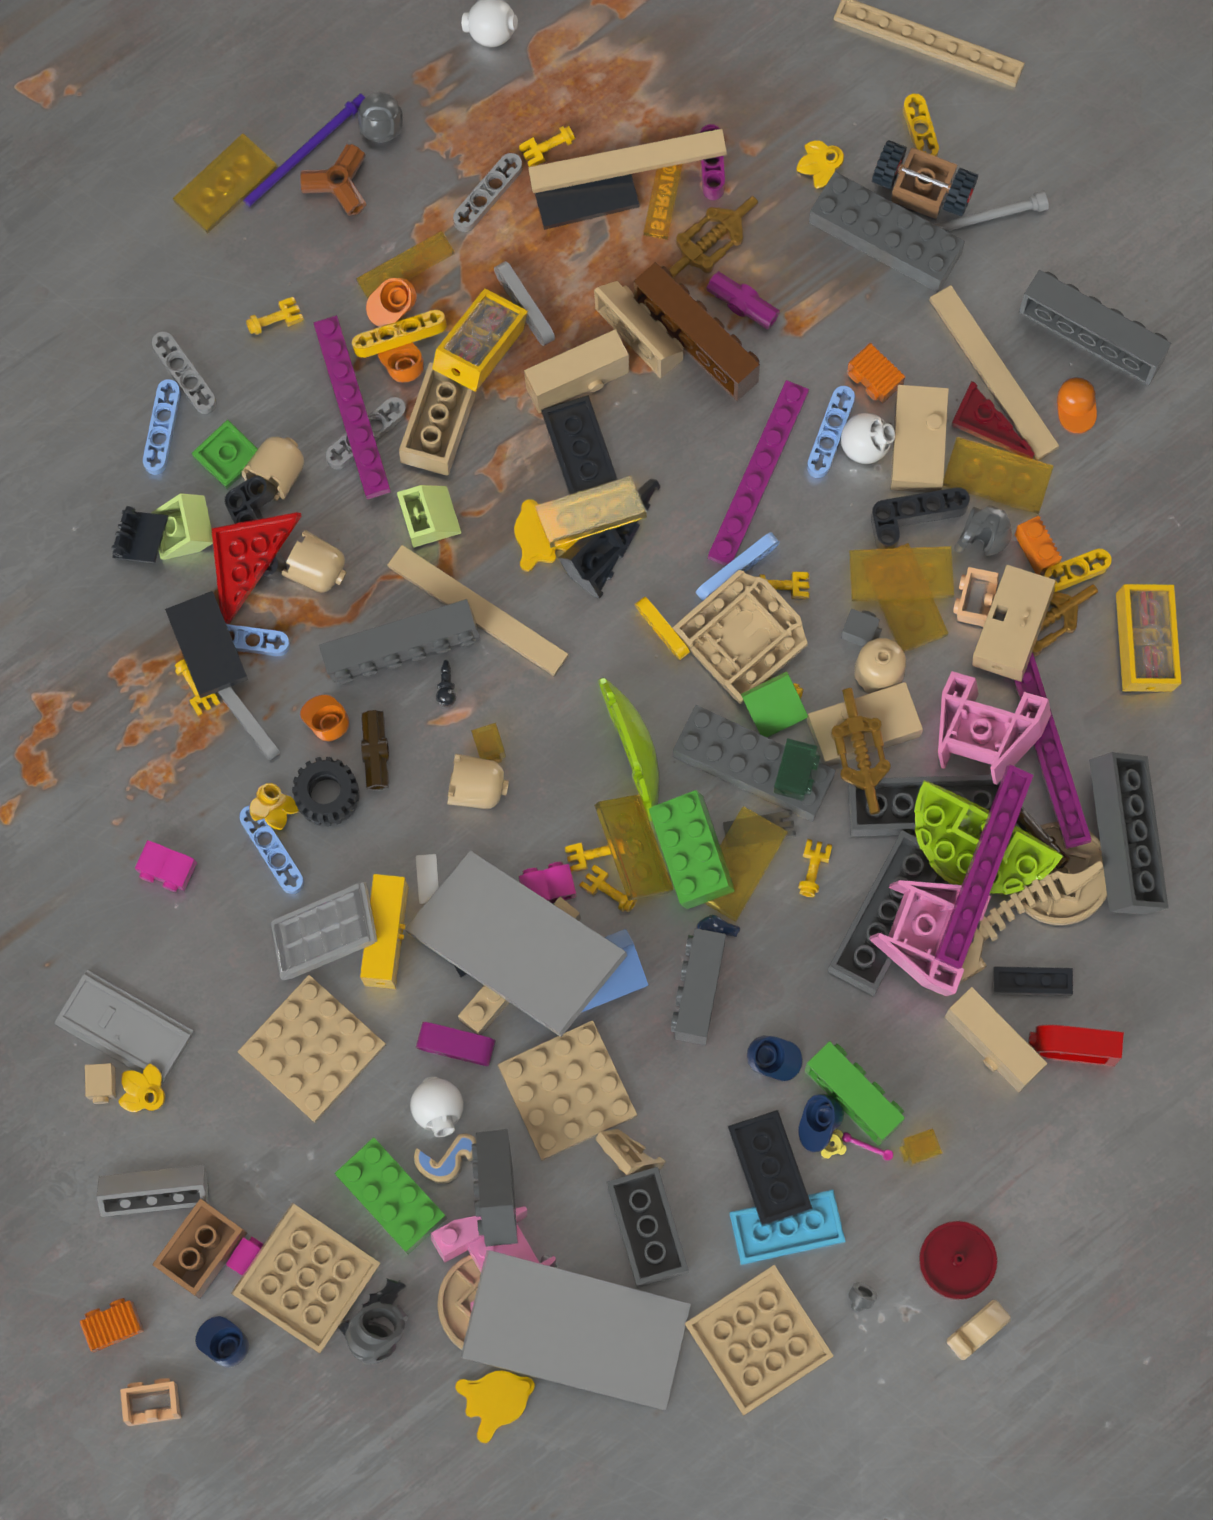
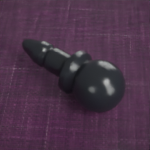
M444 660L441 667V683L437 684L439 690L436 693V701L442 707H450L456 701V693L453 690L455 684L451 683L450 664L448 660Z

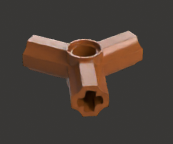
M346 144L335 165L329 169L301 170L300 182L302 193L331 192L336 196L348 216H355L362 212L367 204L351 180L366 157L365 153L353 144ZM336 178H343V179H344V180H343L342 182H340V183H334V182H333L334 179H336Z

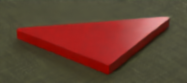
M295 512L211 528L219 605L226 624L231 623L301 519V513Z

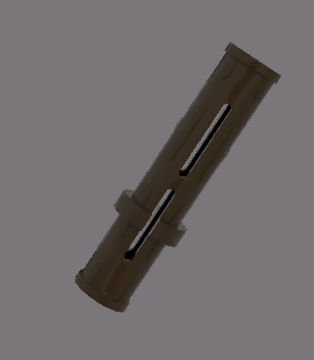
M1022 806L1016 821L1017 825L1025 832L1062 854L1063 857L1056 865V868L1058 870L1063 868L1070 861V857L1056 844V839L1053 836H1049Z

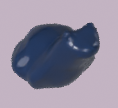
M709 915L697 924V929L722 933L727 936L737 937V934L740 932L739 926L730 924L716 915Z

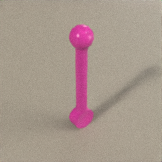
M848 1132L843 1133V1142H852L880 1154L887 1161L893 1158L891 1150H881L851 1137V1134Z

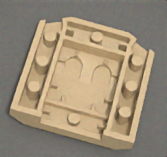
M738 570L672 627L686 644L689 651L740 704L744 702L741 696L742 693L768 681L808 646L801 618L766 579L756 578L742 570Z

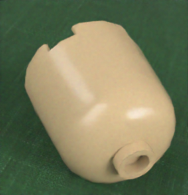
M270 437L260 445L242 470V477L246 481L251 477L260 476L272 482L276 488V495L273 500L278 501L280 497L284 500L304 467V456L298 448L297 442L289 437ZM264 484L258 488V493L261 494L263 492Z
M305 530L302 533L305 539L302 543L296 542L286 561L290 567L288 570L284 569L282 571V576L316 592H327L335 584L341 585L347 572L343 570L345 565L344 555L338 548Z
M887 638L871 640L861 648L854 666V677L866 693L870 694L902 683L906 670V657L902 648L895 641Z
M455 753L447 804L480 809L495 807L499 803L501 795L506 796L509 780H504L502 767L497 762Z

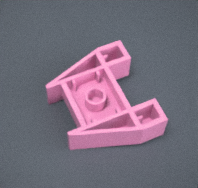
M952 671L942 691L938 744L941 768H946L952 753L991 765L993 784L997 785L1002 780L1006 767L1010 764L1014 766L1042 736L1051 716L1049 699L1024 692L1015 713L975 702L979 694L976 678Z
M902 880L891 883L889 888L904 895L889 936L877 933L870 936L869 940L923 987L944 996L956 994L964 969H956L934 958L962 885ZM990 895L988 896V899L986 901L985 907L983 909L979 921L983 920V917L985 915L987 906L991 898Z
M526 1206L516 1208L517 1223L527 1217ZM472 1216L453 1220L431 1233V1241L444 1263L467 1250L480 1272L482 1271L487 1250L539 1263L518 1225V1243L485 1247L484 1236H479L477 1220H481V1217ZM552 1256L539 1264L555 1267L556 1258Z

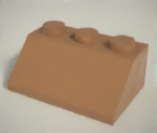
M200 1199L152 1265L200 1299L227 1263L242 1238H245L248 1233Z

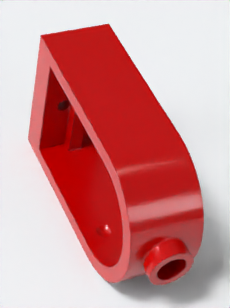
M1039 1025L1035 1027V1032H1029L1028 1044L1042 1058L1115 1066L1122 1059L1124 1032L1063 1025Z

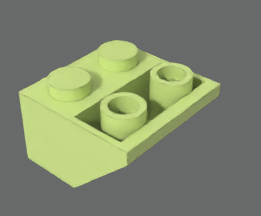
M419 485L397 492L413 548L461 534L447 486Z

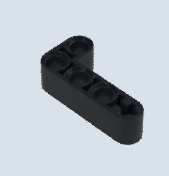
M254 476L231 489L226 494L224 502L234 524L247 522L252 518L253 520L263 519L259 508L274 499L276 488L272 482L260 476ZM264 484L263 492L258 495V488ZM242 497L243 503L237 507V501ZM279 550L272 560L274 564L270 563L263 574L273 580L283 578L282 571L284 569L287 570L286 562Z
M951 488L876 502L871 513V524L877 548L883 553L893 552L898 546L900 538L899 527L964 515L970 502L969 493L963 488ZM954 499H958V502H959V503H962V504H961V505H957V502H953V501H954ZM928 503H935L939 509L930 510L926 505ZM903 507H910L914 510V513L908 515L903 513L901 509ZM885 511L889 514V517L882 519L876 513ZM883 535H891L894 541L887 543L881 537Z

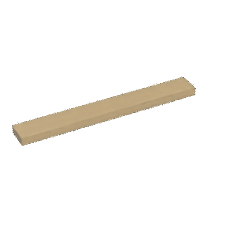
M841 0L834 16V21L1016 87L1025 65L1024 62L856 0Z
M718 129L528 168L533 193L723 156L727 155L723 130Z
M950 285L931 296L929 301L1021 438L1030 445L1032 452L1035 453V459L1038 461L1059 448L1058 443L953 287Z
M401 545L387 564L388 568L445 605L467 599L478 627L552 676L556 675L569 657L568 653L405 546Z

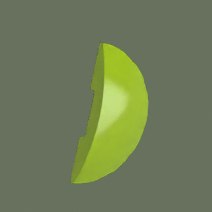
M599 678L600 689L614 727L617 728L632 768V777L648 821L651 822L652 818L649 809L658 805L660 791L658 760L652 738L639 712L629 699L606 678Z
M924 780L919 789L914 809L915 833L918 844L929 860L930 866L938 875L952 885H962L990 811L949 790ZM1014 826L990 893H1003L1007 895L1024 890V886L1032 884V881L1036 879L1042 880L1056 867L1063 855L1019 827Z

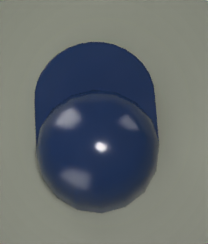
M762 1035L750 1043L747 1049V1062L752 1070L761 1075L780 1081H788L799 1073L802 1066V1054L799 1047L790 1041L775 1036Z
M819 1094L812 1096L807 1101L798 1132L802 1145L808 1151L820 1152L824 1150L831 1140L833 1131L843 1122L844 1110L841 1103L835 1097L828 1094Z
M212 1317L205 1321L197 1331L195 1338L197 1348L220 1366L234 1367L242 1362L248 1354V1338L239 1327L225 1317Z

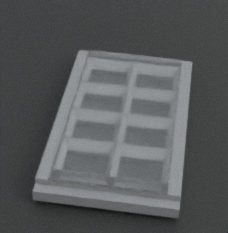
M365 882L357 883L271 922L280 978L283 981L297 977L375 944L377 941L367 883Z

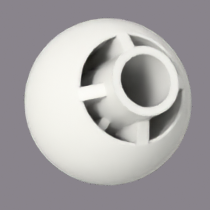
M479 0L472 6L470 12H465L462 16L463 31L470 32L472 38L477 43L486 47H497L504 44L511 38L518 26L517 16L514 15L511 7L503 0Z
M862 413L852 417L845 424L841 433V445L846 455L853 461L862 464L874 463L883 458L895 439V431L892 425L871 413Z
M428 1077L423 1080L412 1095L411 1113L415 1121L424 1129L433 1131L434 1136H448L455 1131L454 1124L458 1122L462 1115L463 1098L459 1089L450 1081L437 1077Z

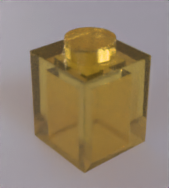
M496 723L471 730L479 758L491 760L498 764L502 762L503 758H506Z
M933 1128L904 1138L901 1141L902 1146L899 1147L903 1161H908L910 1167L942 1155Z

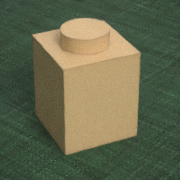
M111 1063L85 1065V1097L93 1100L94 1104L109 1103V1099H116L115 1066Z

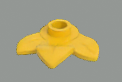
M814 140L805 144L807 155L800 159L796 170L802 174L814 175V186L816 189L827 185L836 169L843 164L844 154L837 146H827L822 141ZM830 154H835L833 160H827Z
M274 783L261 785L256 792V798L251 801L249 807L253 820L265 819L270 827L282 830L285 827L287 814L299 812L294 799L291 796L281 794V789Z
M148 1064L143 1073L134 1070L124 1071L121 1076V1083L126 1093L118 1100L121 1107L130 1112H139L143 1109L149 1111L160 1109L165 1102V1093L161 1088L162 1075L160 1071L152 1064ZM150 1093L154 1094L153 1102L148 1100Z

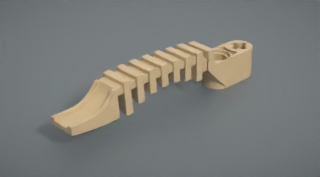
M1101 861L1077 874H1065L1057 870L1050 875L1048 874L1040 881L1036 879L1032 881V886L1028 888L1024 886L1025 889L1018 895L1016 893L1010 895L1009 901L1006 902L1004 900L1000 902V907L997 910L995 908L989 911L990 915L984 916L983 920L979 921V930L976 928L974 941L970 944L962 966L964 972L959 985L987 967L981 957L984 941L988 938H991L992 942L998 939V935L992 927L997 924L1000 931L1006 928V924L1001 918L1004 914L1009 922L1015 919V915L1012 912L1014 907L1019 914L1025 912L1022 904L1023 901L1026 900L1030 909L1036 907V902L1032 896L1034 894H1037L1042 905L1049 903L1043 890L1046 887L1050 891L1055 903L1061 902L1062 897L1054 883L1059 881L1065 894L1069 895L1084 886L1103 870Z

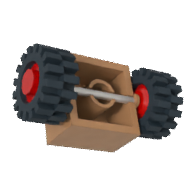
M888 140L875 167L872 182L891 189L899 174L893 188L891 202L937 219L944 204L943 210L962 217L974 192L979 174L961 167L956 173V164L912 147L903 165L907 147Z

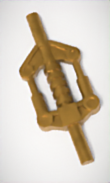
M751 196L735 211L710 207L706 210V216L700 222L693 224L687 231L679 233L676 237V245L680 248L682 258L668 269L673 275L672 278L689 264L692 267L702 269L705 273H710L713 270V266L726 255V251L733 245H741L743 242L741 218L758 204V200ZM708 221L718 222L715 228H712L710 232H707L695 244L692 243L690 239L701 231L703 225ZM728 231L731 241L723 248L720 247L710 257L706 256L704 253L707 249H710L712 244L714 245Z
M1094 584L1073 597L1060 592H1054L1050 605L1054 607L1050 609V612L1047 611L1040 632L1044 628L1049 627V624L1055 623V620L1061 619V616L1064 619V627L1055 633L1051 632L1039 641L1037 640L1033 649L1034 656L1040 655L1042 649L1055 642L1056 638L1065 632L1073 633L1076 630L1078 605L1098 593V589Z
M846 688L842 692L848 718L840 725L834 726L831 730V737L835 741L837 755L840 756L843 768L840 772V777L842 780L865 790L870 814H878L880 809L875 787L891 768L890 762L884 756V743L881 734L882 723L878 718L870 719L858 716L852 688ZM864 733L872 734L874 747L878 751L880 762L874 768H870L872 765L871 761H869L870 756L867 754L868 748H866L867 743L864 741L866 739ZM845 737H851V741L854 742L852 745L853 749H855L854 754L857 756L855 759L858 762L857 768L860 769L859 771L848 767Z

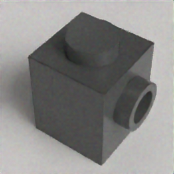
M851 608L841 638L864 646L869 641L880 637L882 628L878 627L880 619L876 618V615L870 611L862 610L860 612Z

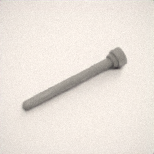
M1043 190L1034 193L1033 196L1029 197V200L934 225L945 231H950L1030 209L1042 212L1049 209L1048 199Z

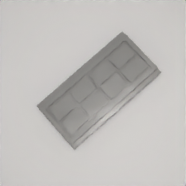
M88 970L81 977L54 1023L135 1071L143 1073L148 1064L154 1065L162 1075L161 1086L194 1033L188 1027Z

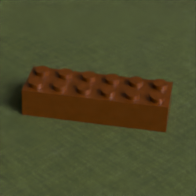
M654 262L634 280V299L638 304L643 303L649 309L650 316L655 321L659 320L667 329V333L672 338H676L682 344L684 350L738 401L759 382L760 361L758 357L751 351L747 352L742 347L740 339L734 334L730 335L724 329V324L717 317L712 318L707 313L706 306L700 300L695 301L690 296L687 287L682 283L678 284L665 266L660 267Z

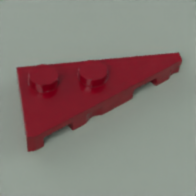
M971 381L951 426L1032 461L1035 453L1032 452L1030 445L1018 436L1013 430L1014 427L1001 412L995 409L990 399H986L977 388L978 385Z

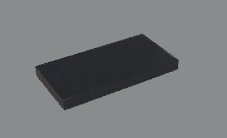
M631 174L534 193L544 230L639 208V201Z
M589 395L542 409L541 413L572 503L620 488Z
M213 591L165 609L200 699L248 680Z
M776 1110L729 1125L728 1130L761 1226L764 1227L812 1211L813 1208L779 1111Z

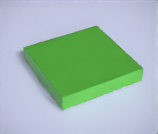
M227 419L191 454L228 489L242 476V470L258 448Z
M787 672L741 694L758 732L762 736L769 737L808 717Z

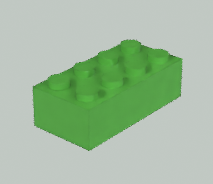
M694 790L649 809L680 905L690 909L735 892L702 794Z
M829 1041L807 1062L805 1072L828 1095L835 1097L841 1103L844 1112L880 1146L903 1123L905 1119L902 1115L904 1110L895 1101L890 1103L883 1096L885 1091L878 1083L874 1081L871 1084L865 1078V1070L856 1062L852 1064L846 1058L847 1052L838 1043L833 1045Z
M374 1137L334 1173L408 1255L447 1219L446 1215Z

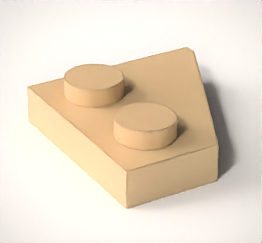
M619 1129L601 1131L595 1139L603 1148V1151L614 1160L619 1169L626 1175L655 1167L661 1170L666 1162L660 1156L657 1159H652L643 1153L646 1147L632 1140Z

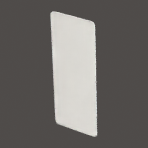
M436 854L416 856L420 904H426L439 888Z

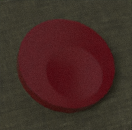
M952 1221L936 1227L925 1238L919 1253V1267L924 1281L935 1293L952 1300H965L977 1296L992 1282L997 1269V1253L992 1240L982 1229L968 1222Z

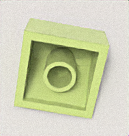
M180 493L151 512L153 514L169 516L159 548L160 559L166 560L200 552L213 544L211 523L204 495Z

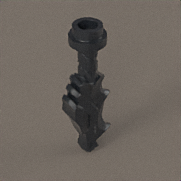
M387 1279L384 1289L377 1293L369 1294L370 1299L367 1303L363 1304V1308L376 1302L393 1305L398 1297V1292L404 1289L406 1285L401 1283L400 1280L397 1282ZM343 1319L341 1321L342 1324L338 1328L345 1336L350 1321Z

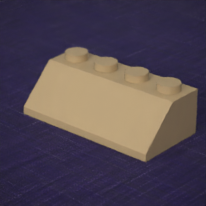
M618 281L599 286L594 290L595 309L616 329L617 333L660 379L683 361L684 348L676 338H670L666 333L667 329L659 320L654 321L650 316L649 309L643 303L638 304L634 299V294L626 285L622 287Z

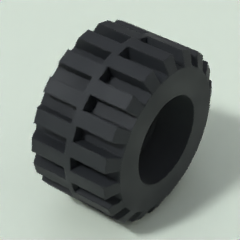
M321 757L315 758L316 762L311 763L309 760L305 763L306 768L300 767L297 771L298 777H294V787H292L294 801L301 814L308 821L312 820L319 826L321 823H324L325 826H331L332 822H336L338 825L342 823V818L348 819L351 816V810L355 811L357 808L356 801H359L360 796L356 778L348 765H343V762L339 759L333 761L332 757H326V760H322ZM322 780H334L340 784L341 791L339 796L330 803H317L311 797L314 786Z

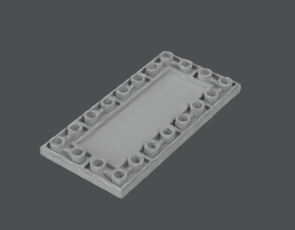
M469 851L405 928L409 935L560 1037H562L628 956L624 950L472 851Z
M487 1250L460 1358L666 1410L686 1325L684 1323L687 1322L691 1304Z

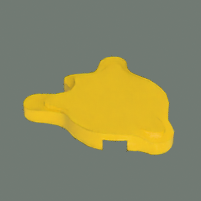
M532 499L522 503L521 512L515 522L514 533L517 543L522 550L520 568L525 572H529L538 562L554 563L556 560V550L565 552L578 540L568 535L561 516L554 509L538 504Z
M494 1371L475 1381L460 1379L456 1382L455 1389L467 1399L466 1415L470 1418L475 1416L481 1418L477 1438L482 1443H488L499 1427L516 1421L523 1414L529 1395L535 1389V1384L529 1377H519L507 1371Z

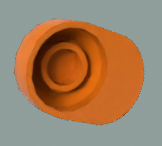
M397 277L386 280L367 300L366 312L368 318L379 327L397 322L415 305L417 299L416 290L407 279Z
M413 342L378 353L379 360L386 367L391 378L396 382H410L423 373V357Z
M1070 378L1061 385L1058 391L1059 421L1067 431L1072 433L1087 432L1093 427L1097 418L1095 389L1084 378Z
M319 695L311 698L303 705L300 711L302 721L314 732L316 737L323 741L337 740L349 728V717L344 707L330 695Z

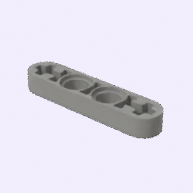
M505 154L457 208L453 215L455 227L459 231H471L521 174L522 161L517 154ZM515 162L516 168H509L506 172V178L504 173L507 170V163L512 164ZM494 178H498L503 184L500 188L493 189L489 186V182ZM478 196H483L487 199V203L484 206L478 207L473 203L474 199ZM469 214V222L464 221L461 223L460 217L465 218Z
M505 261L495 266V274L512 302L528 311L525 322L539 343L545 346L554 341L555 336L550 325L510 264Z
M159 332L154 335L152 347L156 355L194 408L201 414L213 412L216 408V399L213 392L174 338L167 332ZM160 341L167 342L171 351L169 354H167L162 346L160 347ZM175 358L184 360L183 366L179 369H174L170 366L171 361ZM189 377H195L198 380L197 385L193 388L184 386L185 380ZM201 391L203 397L206 400L209 399V405L201 404L197 393Z
M391 397L368 415L370 422L380 420L383 423L380 430L373 431L376 441L405 418L407 412L402 399ZM394 406L396 408L400 406V413L396 414L395 412H392L390 414V407ZM390 414L388 416L389 422L387 423L385 417ZM347 433L333 443L326 451L327 463L333 469H342L354 460L353 453L348 454L347 450L343 452L344 444L352 452ZM335 452L338 455L342 453V460L339 461L338 459H335L333 461L334 458L332 454Z
M229 687L218 691L219 696L265 756L272 760L280 754L278 748L232 688Z

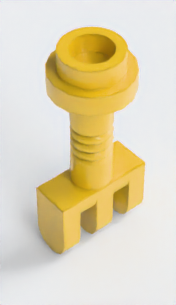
M560 127L561 133L538 145L534 138L520 144L521 152L526 151L523 156L525 160H529L527 162L528 166H538L545 162L542 153L564 142L568 146L571 145V141L575 140V137L570 127Z
M290 297L279 301L278 306L280 310L267 316L257 318L255 314L251 315L250 319L246 320L249 332L258 335L262 333V327L284 319L288 327L304 320L302 314H297L300 312L297 305L293 306L296 304L295 298Z
M792 572L791 580L766 579L776 590H791V599L810 598L809 592L799 591V589H809V582H799V580L809 579L808 572ZM759 574L758 577L766 579L765 574Z
M185 659L175 664L177 676L183 675L195 695L189 701L198 716L203 714L198 704L203 703L207 711L212 709L207 699L211 698L216 706L220 704L215 693L200 699Z
M616 838L610 839L609 845L585 851L582 842L565 847L566 853L575 851L577 853L567 857L568 863L577 861L579 863L570 866L571 873L588 869L587 860L612 854L614 859L620 858V855L624 854L621 839L616 840Z
M807 839L803 857L810 859L805 881H800L798 885L801 895L814 897L815 893L819 892V885L815 883L820 861L829 862L832 844H827L825 853L820 852L822 842L817 841L816 849L811 850L812 840Z
M593 865L591 870L598 874V877L596 878L590 873H587L585 876L592 885L589 886L583 881L579 884L583 890L592 896H595L599 890L619 903L618 909L622 912H630L637 902V899L634 898V894L631 892L623 894L605 882L609 877L608 873L596 865Z

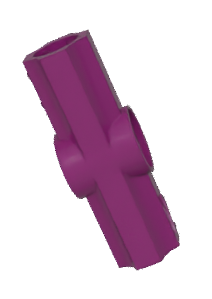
M719 271L712 276L706 287L709 293L727 303L729 309L736 315L741 317L747 316L767 330L773 326L780 314L779 309L760 298L759 294L747 284L740 285Z

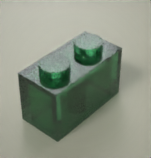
M787 738L774 785V794L800 801L804 800L805 794H811L814 780L809 778L812 769L817 770L821 755L816 754L818 746Z

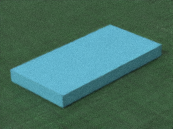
M834 1190L808 1195L813 1208L812 1211L764 1227L761 1226L755 1207L729 1212L741 1265L845 1243Z

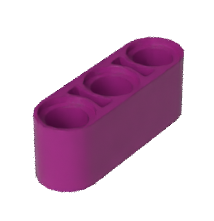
M708 124L702 127L700 133L720 128L714 124ZM723 156L700 160L702 190L704 196L710 200H717L724 194L725 171ZM716 160L718 163L710 165L707 161ZM716 182L719 186L712 188L708 184Z
M422 1022L416 1048L477 1065L489 1066L496 1040L434 1023Z

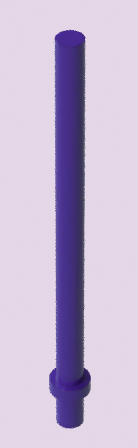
M360 93L351 102H346L344 109L243 199L246 205L251 207L348 117L357 114V109L365 99L364 95Z

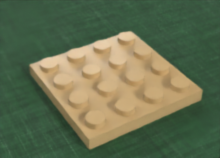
M308 975L239 1049L238 1053L315 1123L382 1051L386 1043L314 978Z
M593 1020L564 1033L562 1037L557 1036L497 1064L541 1161L598 1135L601 1131H607L637 1117V1113Z
M292 1203L231 1294L318 1353H321L380 1265V1262Z
M775 1265L684 1323L743 1416L834 1357Z

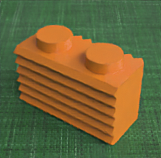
M869 343L848 363L849 377L855 383L861 382L867 388L866 393L875 401L878 399L884 403L897 391L898 385L904 384L905 375L887 360L872 343Z
M1036 516L1019 524L1014 535L1035 574L1043 576L1049 567L1061 562L1062 556L1059 555L1060 552L1057 551V547H1054L1053 539L1049 538L1051 534H1048V530L1045 529L1046 526L1042 525L1041 517Z
M121 1298L109 1304L111 1308L105 1311H100L98 1308L84 1314L85 1319L80 1320V1324L91 1352L95 1353L144 1332L133 1301H125V1298Z

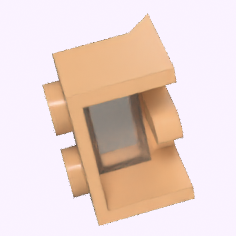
M968 567L967 575L962 574L959 589L963 591L961 599L956 598L953 613L957 614V621L984 627L999 584L998 573Z
M170 1378L154 1380V1384L145 1386L143 1382L130 1383L127 1385L128 1388L120 1389L123 1422L128 1426L182 1418L178 1385L174 1381L170 1382Z

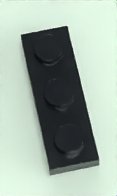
M994 966L993 994L1072 996L1073 968Z

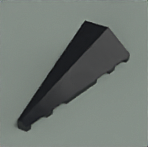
M648 480L558 557L569 577L595 598L600 599L602 597V588L607 579L612 578L614 574L612 570L617 560L623 558L640 526L638 523L640 517L650 507L648 502L654 491L659 490L661 487L658 480Z

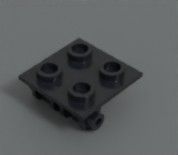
M126 506L125 510H122L120 521L122 524L117 526L120 531H116L115 542L111 547L113 550L112 558L155 563L169 516L135 512V508Z

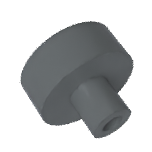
M860 1282L855 1283L848 1294L853 1302L851 1307L855 1311H860L862 1308H871L877 1299V1293L874 1289Z

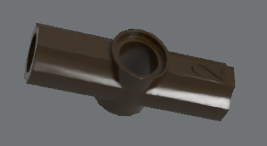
M369 710L363 712L361 717L363 731L361 751L362 760L365 763L367 790H383L389 788L387 768L389 747L388 739L385 737L384 712Z

